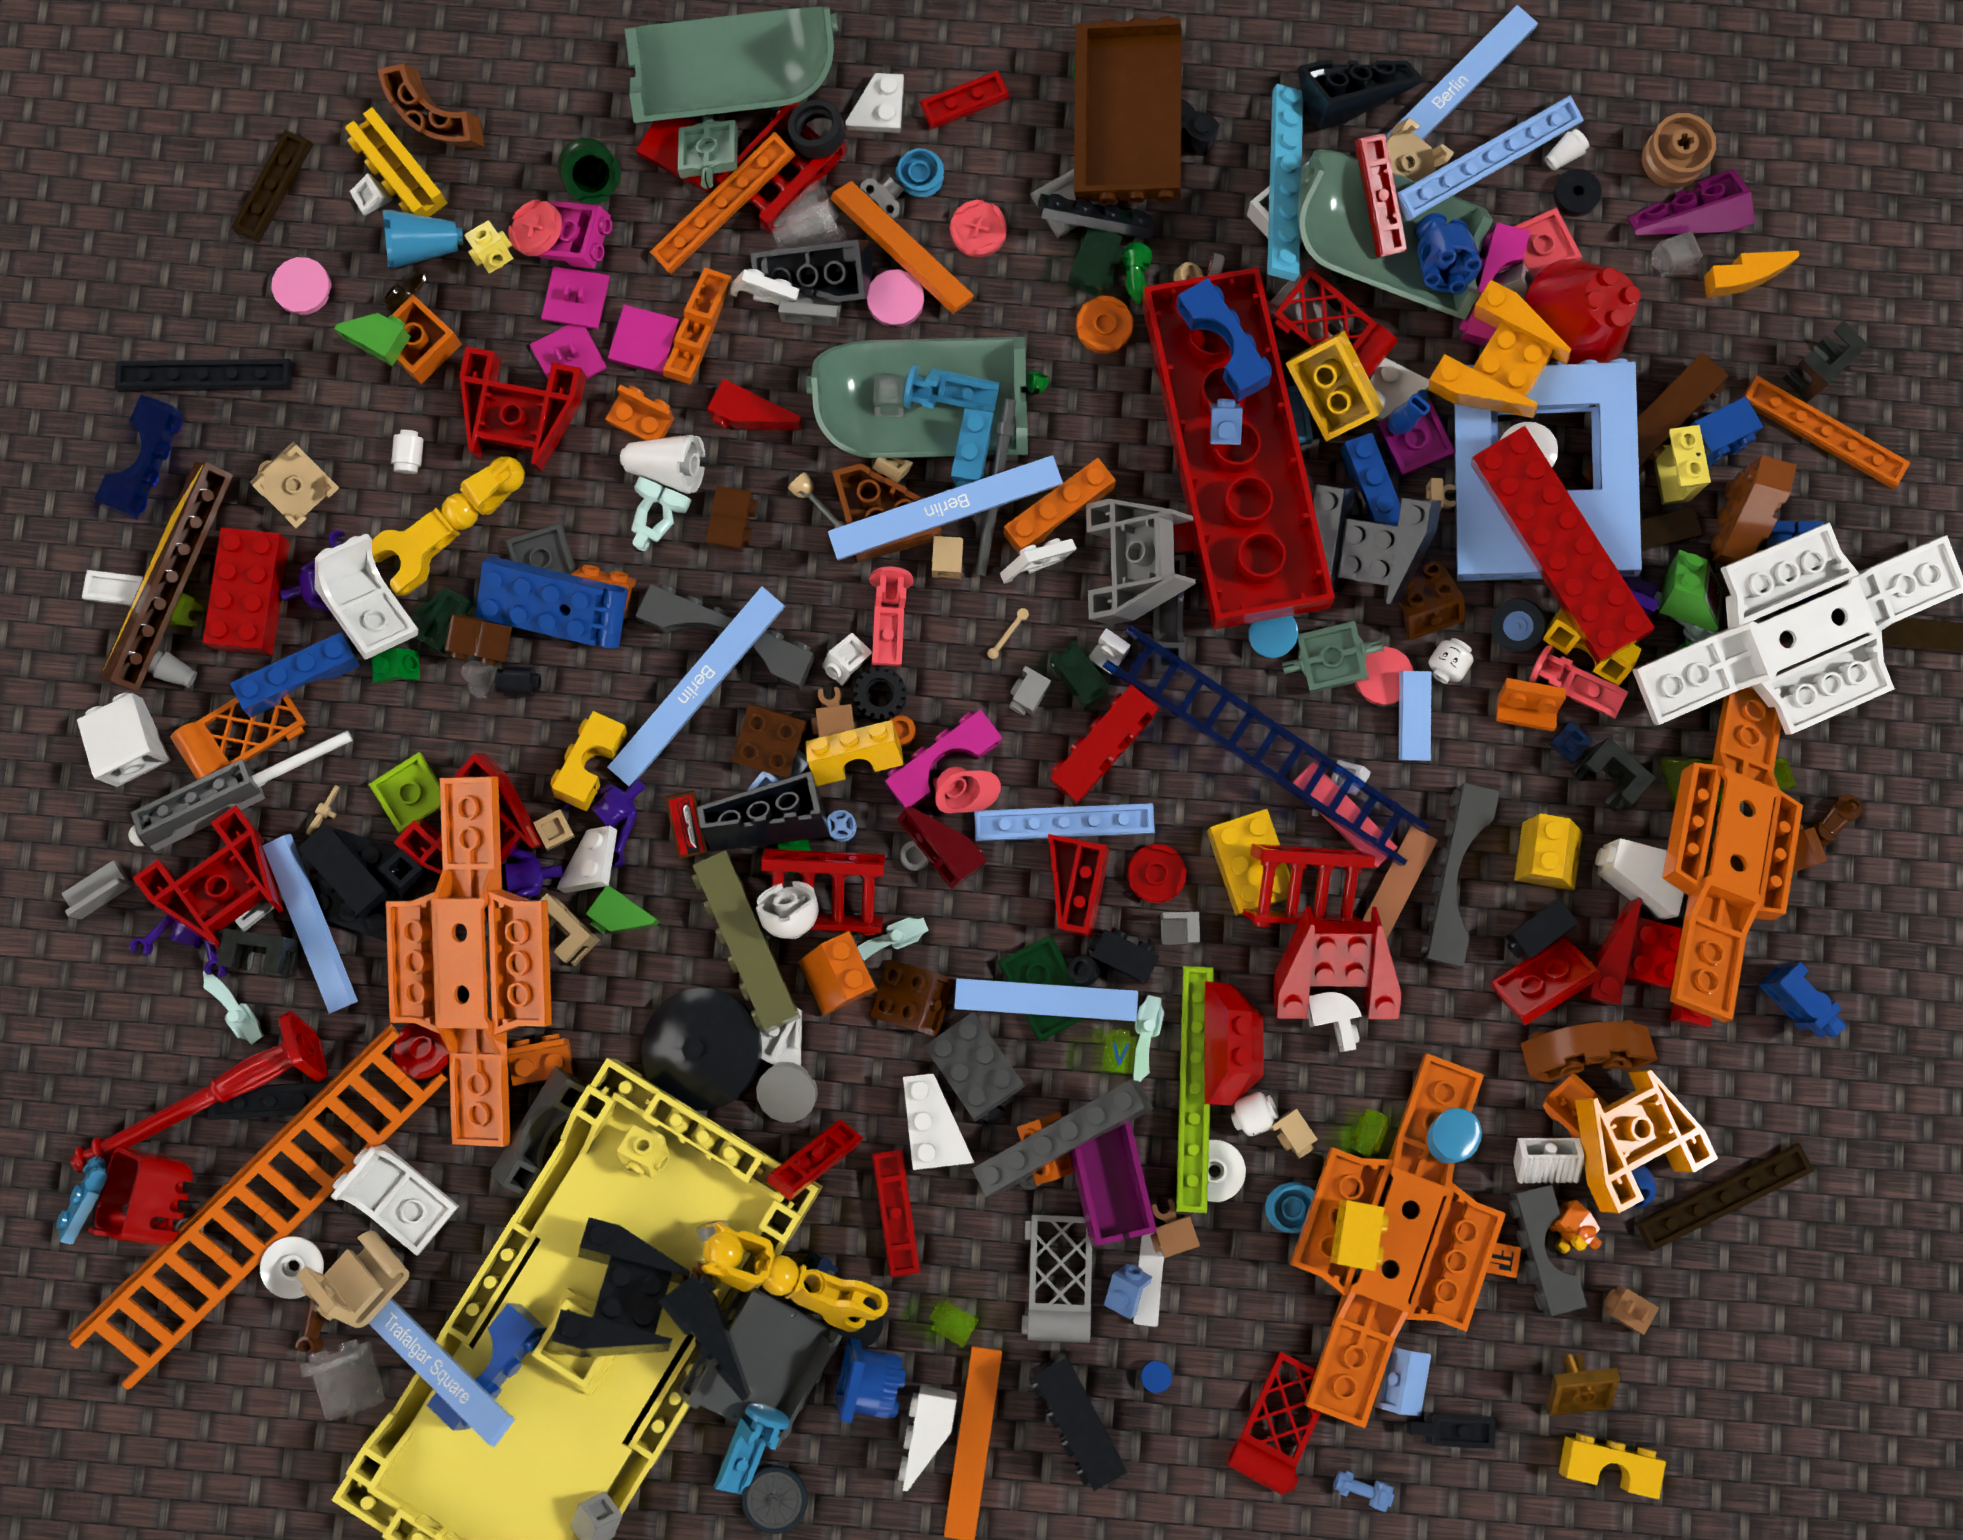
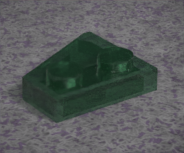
M448 588L443 589L431 601L417 607V612L410 616L418 628V635L413 638L444 654L446 651L444 645L451 613L467 616L474 603Z

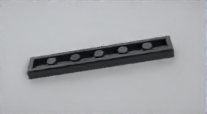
M291 359L116 361L115 389L118 392L292 390L293 361Z

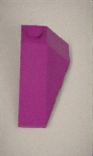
M1731 169L1698 181V187L1688 193L1684 190L1675 193V198L1668 203H1655L1628 217V223L1635 235L1739 231L1747 225L1756 223L1751 192L1735 169Z

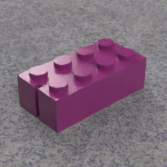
M1131 1121L1069 1152L1091 1247L1157 1232Z

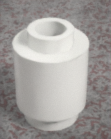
M400 430V434L394 435L391 464L394 465V472L402 474L418 473V468L421 467L424 441L423 438L418 437V432Z

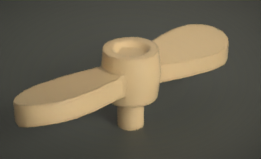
M335 785L325 804L320 803L316 808L315 813L317 816L310 824L307 835L311 836L319 829L323 818L330 817L334 819L337 814L331 811L332 808L330 806L340 789L339 786Z

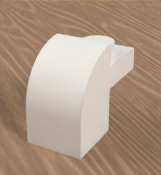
M1326 992L1309 996V1026L1314 1027L1333 1023L1339 1051L1345 1052L1357 1049L1355 1043L1359 1042V1034L1356 1025H1351L1350 1019L1362 1017L1355 1002L1346 995L1337 992Z

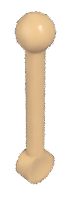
M1021 608L1018 610L1015 621L996 646L988 650L987 655L990 659H996L999 656L998 651L1020 622L1028 618L1029 612L1027 609Z

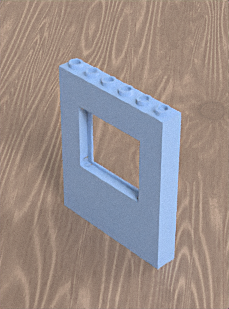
M1613 359L1610 363H1598L1596 360H1584L1579 364H1564L1560 361L1551 362L1545 367L1527 398L1538 403L1536 414L1591 412L1593 490H1567V492L1621 576L1639 577L1642 570L1636 362H1628L1627 359ZM1454 404L1457 581L1543 579L1471 466L1473 456L1498 442V415L1513 414Z

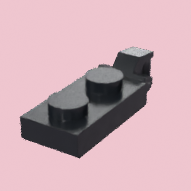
M1438 1412L1424 1413V1420H1407L1406 1432L1410 1435L1423 1436V1442L1430 1443L1433 1446L1494 1450L1496 1417Z

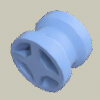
M837 810L828 816L827 823L833 840L846 842L854 837L857 825L851 813L845 810Z

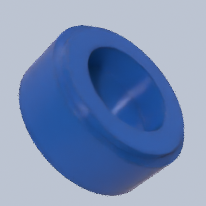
M1152 1360L1143 1366L1140 1378L1148 1391L1161 1393L1169 1388L1172 1382V1373L1164 1362Z

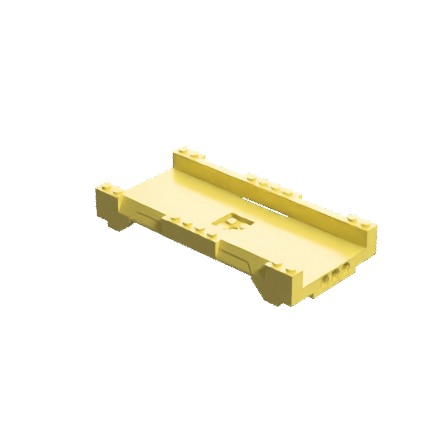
M607 1058L592 1083L586 1087L571 1111L558 1146L520 1207L512 1216L436 1340L463 1369L476 1379L486 1370L492 1357L493 1342L488 1327L508 1303L521 1304L547 1328L541 1335L542 1339L535 1350L530 1353L528 1352L521 1360L522 1366L519 1371L511 1378H507L501 1385V1393L495 1399L515 1421L495 1447L488 1445L472 1428L451 1430L427 1406V1403L435 1395L436 1391L416 1372L394 1409L388 1413L362 1446L347 1470V1476L335 1493L332 1501L382 1532V1538L385 1540H579L571 1528L578 1504L604 1491L607 1492L621 1514H623L648 1471L658 1461L690 1408L680 1397L678 1391L699 1357L700 1352L698 1351V1346L695 1343L696 1337L694 1336L629 1445L627 1446L622 1443L687 1335L685 1336L662 1307L655 1334L672 1338L668 1352L581 1358L550 1350L560 1310L593 1318L608 1265L578 1257L588 1218L591 1217L622 1226L692 1272V1268H697L698 1262L704 1260L703 1247L706 1241L699 1240L696 1229L698 1226L714 1221L727 1220L728 1227L737 1232L744 1230L769 1239L773 1244L775 1256L781 1255L823 1186L814 1181L792 1200H788L766 1181L769 1174L781 1165L780 1162L641 1077L642 1074L621 1061ZM633 1125L647 1132L650 1129L654 1130L665 1138L669 1151V1160L665 1168L661 1172L657 1171L653 1179L644 1174L642 1177L632 1174L626 1169V1165L620 1162L617 1154V1149ZM743 1250V1257L736 1269L754 1274V1255ZM713 1275L712 1282L716 1286V1290L713 1292L717 1296L724 1314L737 1289L722 1282L719 1276ZM670 1281L666 1295L680 1284Z

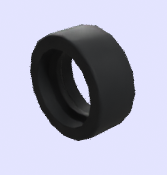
M815 99L800 104L791 113L788 120V133L799 153L805 157L817 159L831 155L842 145L845 138V125L836 106L829 101ZM825 118L832 121L831 130L820 139L807 140L803 139L800 135L803 127L814 119Z

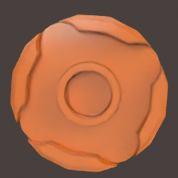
M1095 297V299L1083 304L1077 314L1076 332L1078 338L1086 348L1095 353L1109 354L1116 352L1127 344L1132 335V314L1125 303L1115 297Z

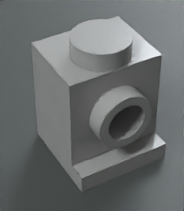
M1025 666L1022 670V677L1025 679L1021 680L1019 678L1010 692L1014 697L1009 707L1020 715L1024 716L1025 713H1028L1032 716L1049 689L1051 680Z

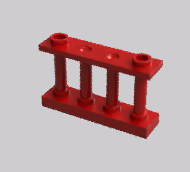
M798 102L781 106L778 109L776 117L737 157V167L774 132L780 136L788 128V120L791 113L799 106ZM807 124L803 127L800 134L807 140L821 138ZM844 140L842 145L831 155L812 159L811 161H806L792 149L796 155L789 162L799 169V174L792 181H786L778 173L769 180L780 190L779 195L773 201H766L758 193L749 199L760 210L759 218L763 229L771 234L846 155ZM733 171L718 173L717 184L720 185Z
M1252 844L1250 856L1260 860L1261 865H1263L1258 910L1243 909L1242 915L1252 920L1253 925L1271 927V923L1298 924L1303 912H1298L1303 869H1307V864L1316 865V868L1319 869L1312 913L1314 921H1363L1352 915L1358 872H1362V868L1374 869L1375 856L1361 850ZM1279 863H1289L1288 866L1291 867L1286 910L1270 911L1275 869L1279 867ZM1335 866L1344 867L1343 870H1346L1341 912L1340 914H1325L1331 871H1334Z
M784 849L764 850L761 859V871H769L772 874V887L782 883L784 888V874L787 872H799L802 875V882L808 883L813 888L814 876L817 873L830 874L832 876V914L818 913L815 924L809 930L858 932L865 936L882 933L884 916H874L875 878L884 876L886 854ZM847 875H860L863 878L862 915L844 914V882Z

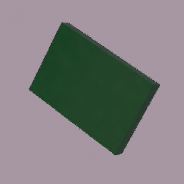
M1051 934L998 961L1007 982L1078 987L1069 977L1068 966ZM1024 1014L1038 1042L1086 1019Z

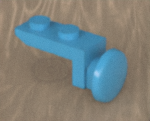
M912 365L904 385L903 404L906 408L910 409L912 403L916 402L921 403V407L933 409L936 402L974 410L994 412L1000 382L931 368L927 377L919 376V365Z
M964 409L951 472L956 488L986 478L983 472L993 428V412Z
M751 1403L745 1409V1413L751 1419L740 1418L715 1481V1489L742 1495L744 1488L752 1482L766 1444L769 1449L775 1450L780 1439L778 1437L779 1431L789 1428L790 1419L788 1416L766 1404Z

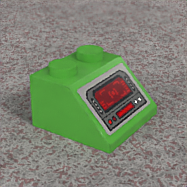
M1682 550L1678 551L1664 574L1659 613L1716 633L1719 628L1723 589L1707 559Z

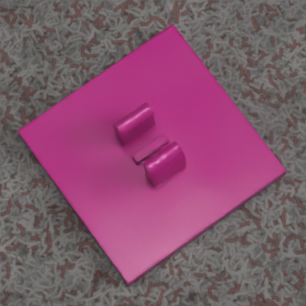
M553 266L541 319L543 321L599 330L610 275Z
M566 325L529 344L547 379L549 378L552 362L580 367L587 376V379L607 369L586 327Z

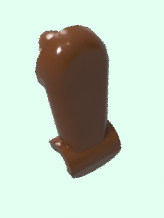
M1850 794L1840 796L1835 800L1821 821L1816 822L1810 827H1815L1822 847L1836 840V835L1860 816L1862 812L1860 801Z
M312 1299L308 1306L303 1337L299 1338L295 1345L299 1352H307L311 1347L313 1353H319L323 1348V1339L319 1336L326 1318L317 1311L319 1305Z

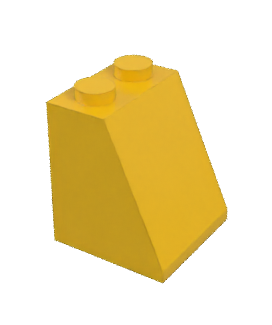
M1541 813L1522 822L1514 881L1575 891L1583 834L1581 829L1570 818Z

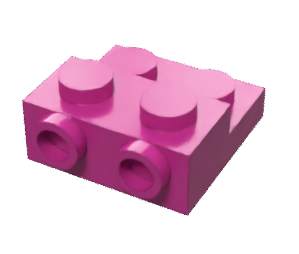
M551 201V204L561 214V233L556 243L547 252L538 256L541 259L565 261L573 267L595 269L597 261H601L604 257V247L602 244L605 234H609L612 230L611 215L600 205Z

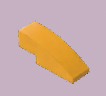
M1799 251L1741 253L1731 265L1713 266L1704 276L1706 298L1722 297L1744 292L1769 281L1787 269L1799 257Z

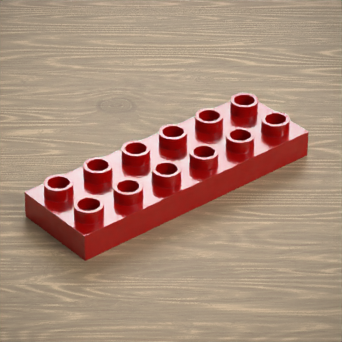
M1259 267L1144 287L1142 306L1188 515L1193 516V521H1190V527L1213 630L1330 609L1335 596ZM1209 278L1213 286L1217 285L1221 289L1225 304L1229 310L1233 309L1237 313L1241 328L1245 333H1249L1253 337L1256 344L1255 349L1260 357L1264 356L1269 361L1272 368L1269 384L1239 402L1222 379L1225 366L1231 360V352L1226 341L1212 331H1191L1176 308L1178 294ZM1218 399H1234L1235 404H1240L1243 408L1241 445L1210 443V404H1217Z

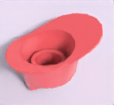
M953 766L947 768L938 778H934L932 781L936 792L935 803L938 809L944 813L982 811L997 800L1001 791V783L998 777L990 771H968L962 767Z

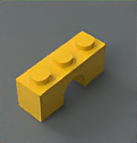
M1560 608L1550 621L1542 640L1568 655L1572 648H1579L1592 657L1563 609ZM1633 644L1600 664H1597L1594 660L1595 667L1593 672L1619 686L1635 667L1642 649Z
M595 711L592 712L589 719L585 718L582 721L578 730L579 738L575 745L571 743L567 748L564 756L566 762L561 770L557 769L550 782L555 798L586 812L600 788L598 776L585 770L586 762L595 756H604L614 760L627 737L626 725Z
M892 720L805 741L807 763L818 786L845 780V764L854 759L869 761L875 772L904 765L901 743Z
M1576 1433L1575 1438L1565 1436L1559 1474L1568 1479L1598 1485L1599 1474L1602 1468L1608 1464L1617 1463L1621 1470L1620 1488L1629 1493L1660 1499L1666 1461L1656 1457L1657 1452L1651 1449L1637 1447V1452L1625 1450L1626 1444L1607 1440L1606 1445L1595 1443V1437Z

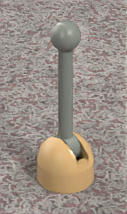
M805 472L800 474L788 486V489L798 498L809 497L835 525V528L846 525L844 522L838 521L813 494V482Z

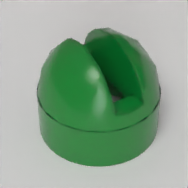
M1028 371L1026 375V389L1029 393H1033L1036 388V394H1041L1046 390L1050 377L1042 373Z

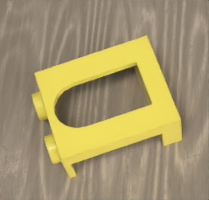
M1700 425L1670 429L1671 444L1662 445L1666 449L1653 461L1662 505L1689 502L1711 482Z

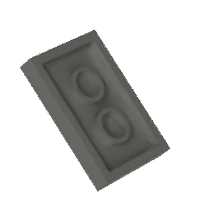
M974 1012L924 1046L975 1122L1025 1087L1023 1081Z

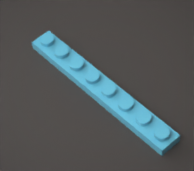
M1276 84L1272 90L1267 274L1295 281L1299 276L1300 232L1297 210L1302 170L1303 96L1302 91L1299 89Z

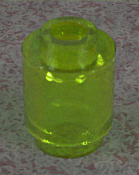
M1366 1108L1364 1115L1360 1114L1350 1139V1143L1355 1145L1353 1150L1368 1157L1372 1153L1378 1154L1389 1128L1387 1125L1389 1118L1380 1112Z

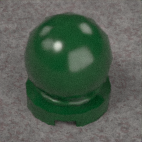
M581 137L571 141L563 148L559 155L558 173L566 190L582 203L598 204L607 201L620 184L621 170L618 161L603 143L595 139Z

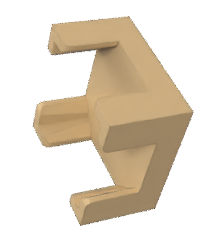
M1409 117L1395 125L1386 140L1392 172L1418 182L1434 173L1436 169L1446 165L1454 152L1444 144L1434 149L1413 133L1420 126Z
M294 442L250 481L251 485L277 508L295 528L307 519L305 515L325 496L329 498L339 489Z
M546 893L541 900H548L549 929L555 924L568 936L554 952L563 962H570L573 966H576L600 939L558 898Z

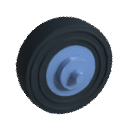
M1514 599L1504 603L1497 609L1492 619V633L1495 640L1504 649L1512 652H1525L1533 649L1542 641L1547 629V621L1542 609L1534 602L1526 599Z

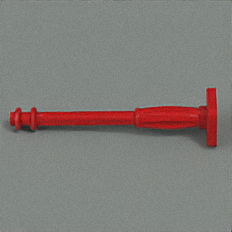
M292 1011L279 1017V1025L283 1040L280 1045L241 1061L220 1076L211 1079L209 1086L105 1140L100 1137L94 1138L90 1148L77 1147L74 1151V1156L70 1158L73 1169L77 1173H82L87 1161L96 1156L104 1158L107 1166L116 1148L128 1149L218 1101L225 1103L229 1099L257 1089L292 1067L298 1068L315 1082L328 1077V1070L318 1034Z

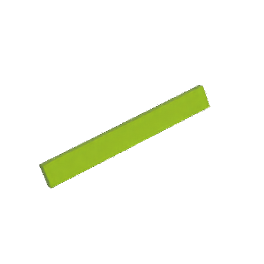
M1183 966L1176 1212L1207 1213L1210 1105L1204 1104L1205 982H1213V967Z

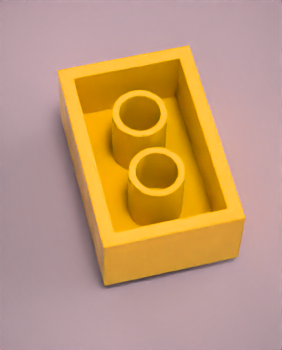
M1344 330L1293 356L1285 363L1325 441L1377 417L1384 409Z
M1268 809L1212 826L1207 830L1235 916L1243 914V909H1258L1263 865H1261L1260 860L1250 856L1252 844L1280 845ZM1279 863V867L1275 869L1271 905L1287 900L1290 873L1286 863Z

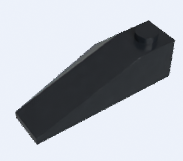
M1321 60L1301 65L1298 68L1305 112L1320 130L1344 124L1421 84L1423 80L1409 61L1376 60L1373 65H1359L1357 60H1348L1347 65H1333L1332 60Z
M858 239L750 253L752 269L763 272L765 277L773 280L784 279L789 281L793 287L799 289V293L836 302L861 300L868 297L873 272L870 240Z
M696 1272L663 1297L659 1303L685 1336L693 1333L696 1337L695 1343L698 1346V1351L710 1361L714 1358L718 1362L715 1365L718 1374L736 1395L744 1401L750 1396L751 1392L720 1303L713 1292L716 1290V1286L706 1274L701 1276Z

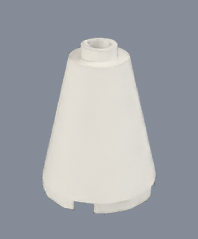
M693 435L631 442L621 450L620 463L626 472L679 492L691 494V492L695 493L702 482L705 467L700 466V457H705V449L701 438Z

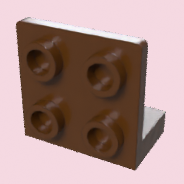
M1435 560L1419 566L1401 602H1398L1404 612L1405 634L1409 640L1465 622L1464 596L1442 561Z
M748 704L732 761L750 768L789 778L802 734L807 732L810 720L757 704Z
M888 960L872 1008L871 1017L937 1037L955 979L934 971Z

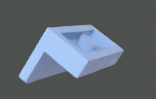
M1393 1346L1376 1395L1374 1407L1401 1415L1420 1416L1431 1354Z

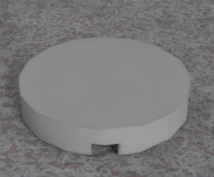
M780 1062L768 1068L760 1077L756 1087L757 1101L761 1109L770 1118L780 1122H796L804 1119L812 1111L818 1097L817 1084L814 1079L812 1080L808 1074L809 1072L804 1067L793 1062Z

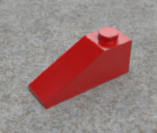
M724 378L707 408L712 418L711 421L723 429H727L729 426L735 430H801L803 427L801 416Z

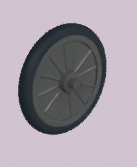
M767 1466L755 1472L750 1485L745 1487L742 1493V1508L747 1520L756 1529L768 1534H780L791 1530L802 1520L807 1509L808 1494L804 1482L794 1471L783 1466Z

